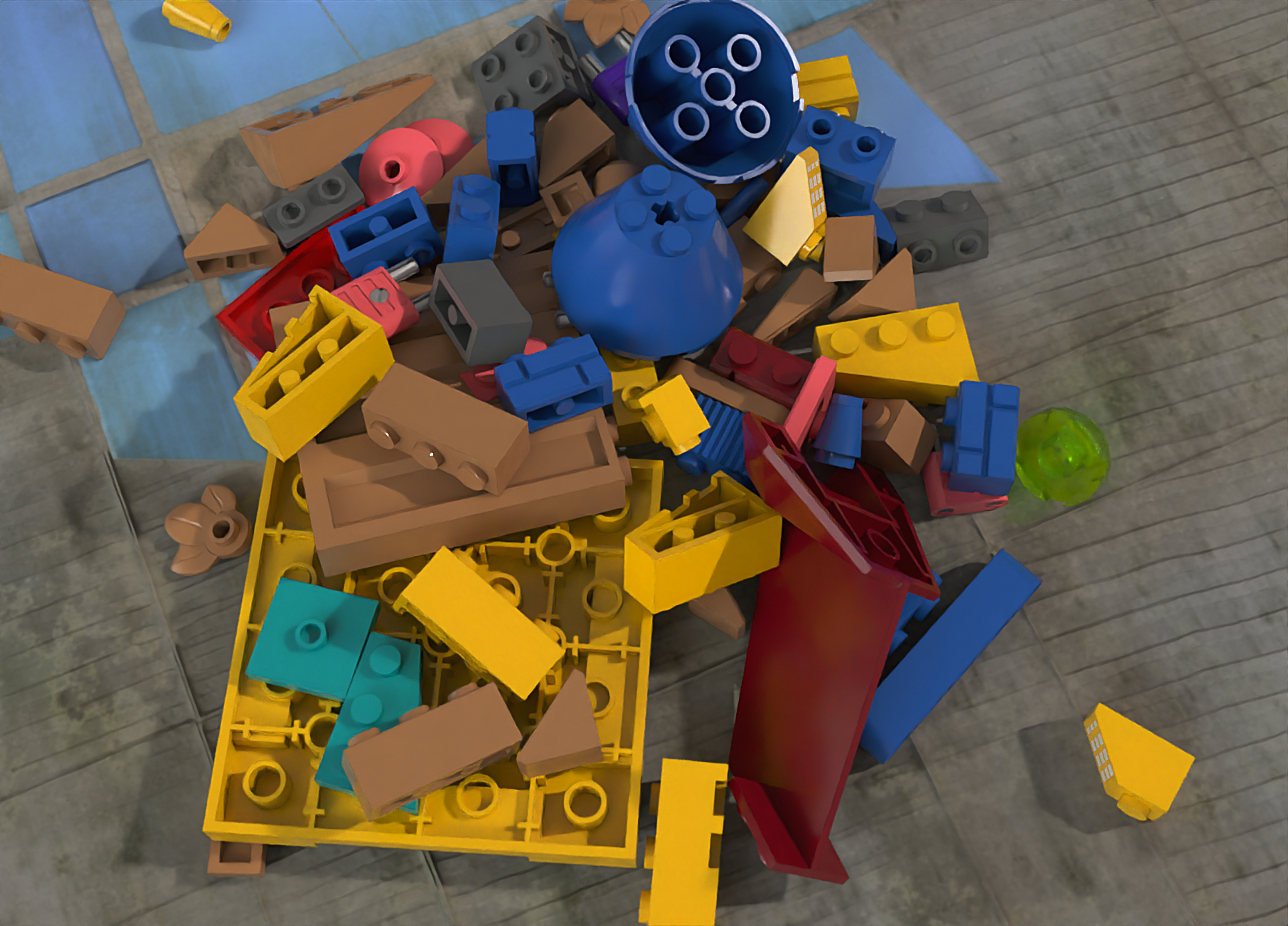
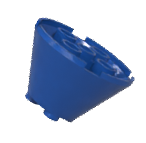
M671 0L651 14L642 24L631 43L627 55L625 92L629 107V127L636 133L639 141L648 151L671 168L692 179L713 184H731L749 180L770 169L785 155V150L802 118L804 98L800 99L796 73L800 71L795 54L779 28L760 10L743 0Z
M653 164L647 166L642 173L633 176L578 208L561 228L551 257V279L553 278L559 297V306L570 323L581 334H590L594 343L599 347L631 359L659 361L661 356L676 355L684 352L688 356L707 347L731 323L742 296V263L737 248L716 209V199L713 194L705 190L692 178L679 172L668 170L662 165Z

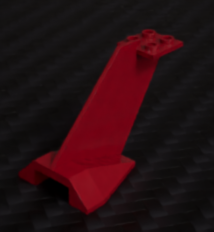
M748 411L742 418L745 470L764 503L782 515L779 566L760 574L728 758V766L733 777L727 784L737 802V811L740 817L747 823L758 846V855L769 870L843 885L849 879V876L829 839V834L907 593L910 592L931 601H935L941 593L905 503L882 469L856 458L853 469L840 467L826 484L820 482L814 476L784 426Z

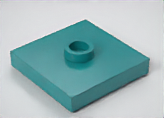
M281 577L245 674L249 679L344 703L370 633L374 631L382 607L379 601Z

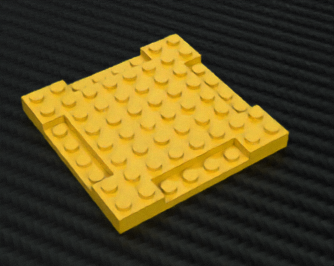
M268 451L202 831L214 841L318 847V843L524 856L528 857L529 861L636 868L653 613L624 590L625 536L662 509L663 460L627 458L633 484L625 487L626 507L448 548L451 552L457 548L472 558L479 567L476 574L491 587L498 583L509 590L520 603L516 608L529 620L533 621L535 618H538L548 624L559 635V640L556 643L565 652L524 701L515 705L501 694L523 738L515 754L420 798L419 816L397 809L372 822H368L356 796L320 786L314 780L343 702L249 679L245 674L280 578L284 577L379 601L382 608L373 632L421 645L423 650L422 705H428L430 710L448 703L447 697L455 690L467 684L477 683L478 687L481 688L488 683L466 667L464 664L465 660L446 643L443 642L439 646L427 637L429 629L410 612H407L402 617L391 609L402 591L438 551L325 577L316 550L298 454L296 452L283 462ZM575 668L584 673L604 761L528 778L520 773L516 758Z

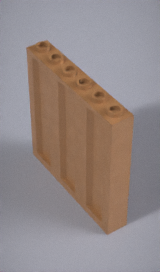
M552 249L493 261L503 278L509 282L511 290L524 309H527L532 319V333L530 337L542 339L547 348L559 338L572 337L575 339L579 337L578 330L574 326L557 327L555 314L557 311L562 310L559 306V297L555 288L546 289L543 283V274L551 271ZM435 274L404 280L397 284L412 301L432 289ZM311 301L269 309L276 348L279 347L287 336L284 327L292 317L299 319ZM432 309L419 316L420 323L387 340L395 362L474 397L458 373L473 371L475 366H467ZM376 386L297 451L316 550L325 577L436 552L443 545L447 549L626 507L625 487L633 484L631 469L626 455L618 457L614 445H619V434L613 415L605 417L602 407L529 433L531 452L500 496H496L484 489L479 491L473 490L465 486L452 474L439 468L435 470L428 469L407 453L396 448L386 449L376 444L368 436L361 405ZM499 397L487 402L505 411Z

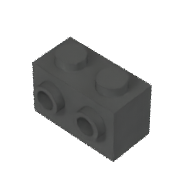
M485 259L437 264L428 304L467 366L504 362L514 354H523L527 339L532 333V319L528 310L524 309L511 290L509 282L503 278L493 261Z

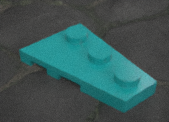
M371 631L314 780L318 785L356 796L341 765L343 750L349 748L348 741L361 732L371 728H378L380 733L399 725L398 719L403 714L422 706L423 650L421 645ZM419 799L399 808V810L419 816Z

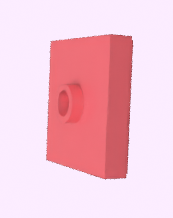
M822 355L815 361L783 425L803 458L813 439L815 440L833 398L837 362Z

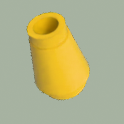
M165 0L163 3L162 14L169 19L171 26L211 40L213 39L218 43L223 42L231 30L232 20L227 18L208 0Z

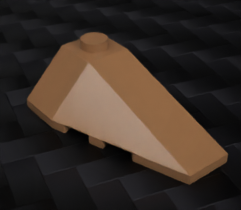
M413 73L364 88L358 92L359 100L354 101L352 96L337 99L334 97L321 101V105L318 106L319 112L303 111L296 113L294 109L239 128V131L270 184L284 189L288 188L289 192H294L314 180V178L337 166L435 83L432 75Z

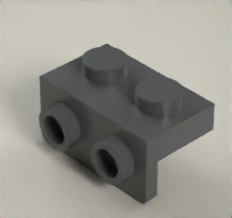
M339 164L263 209L261 213L269 230L277 235L285 250L365 202V197L343 165Z
M971 190L965 192L950 191L940 197L920 201L905 200L896 206L881 208L897 236L895 255L903 248H906L912 257L913 273L986 258L989 254L988 216Z

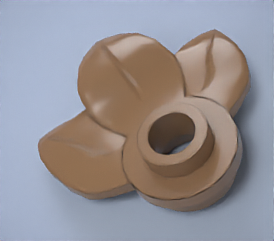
M569 0L564 10V21L583 23L589 41L597 49L611 40L621 29L635 37L642 24L650 16L648 6L641 0Z
M209 484L203 492L201 503L188 502L180 504L172 509L165 518L167 533L173 540L181 544L170 567L172 571L179 575L195 576L205 574L221 558L239 557L246 553L252 545L254 533L251 522L243 513L239 512L238 499L235 493L223 485Z

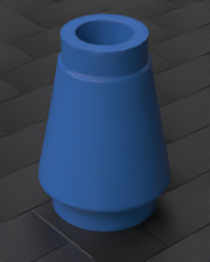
M834 393L832 403H830L812 445L813 448H817L814 461L853 469L856 457L861 458L862 405L864 399Z

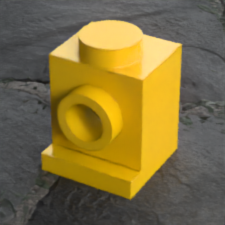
M682 374L668 375L627 400L632 409H644L646 415L642 417V422L654 442L659 443L662 441L665 447H671L675 456L698 445L701 442L698 434L711 427Z

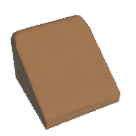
M728 586L688 601L689 611L735 640L744 637L746 619Z

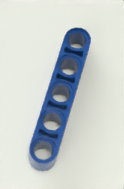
M1001 549L876 689L859 744L884 765L1023 607L1043 581L1008 552Z

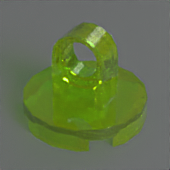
M1048 407L1026 419L1018 428L1015 471L1023 485L1037 498L1045 502L1051 498L1058 502H1066L1063 506H1074L1087 501L1106 483L1112 464L1109 445L1100 427L1086 415L1067 407Z

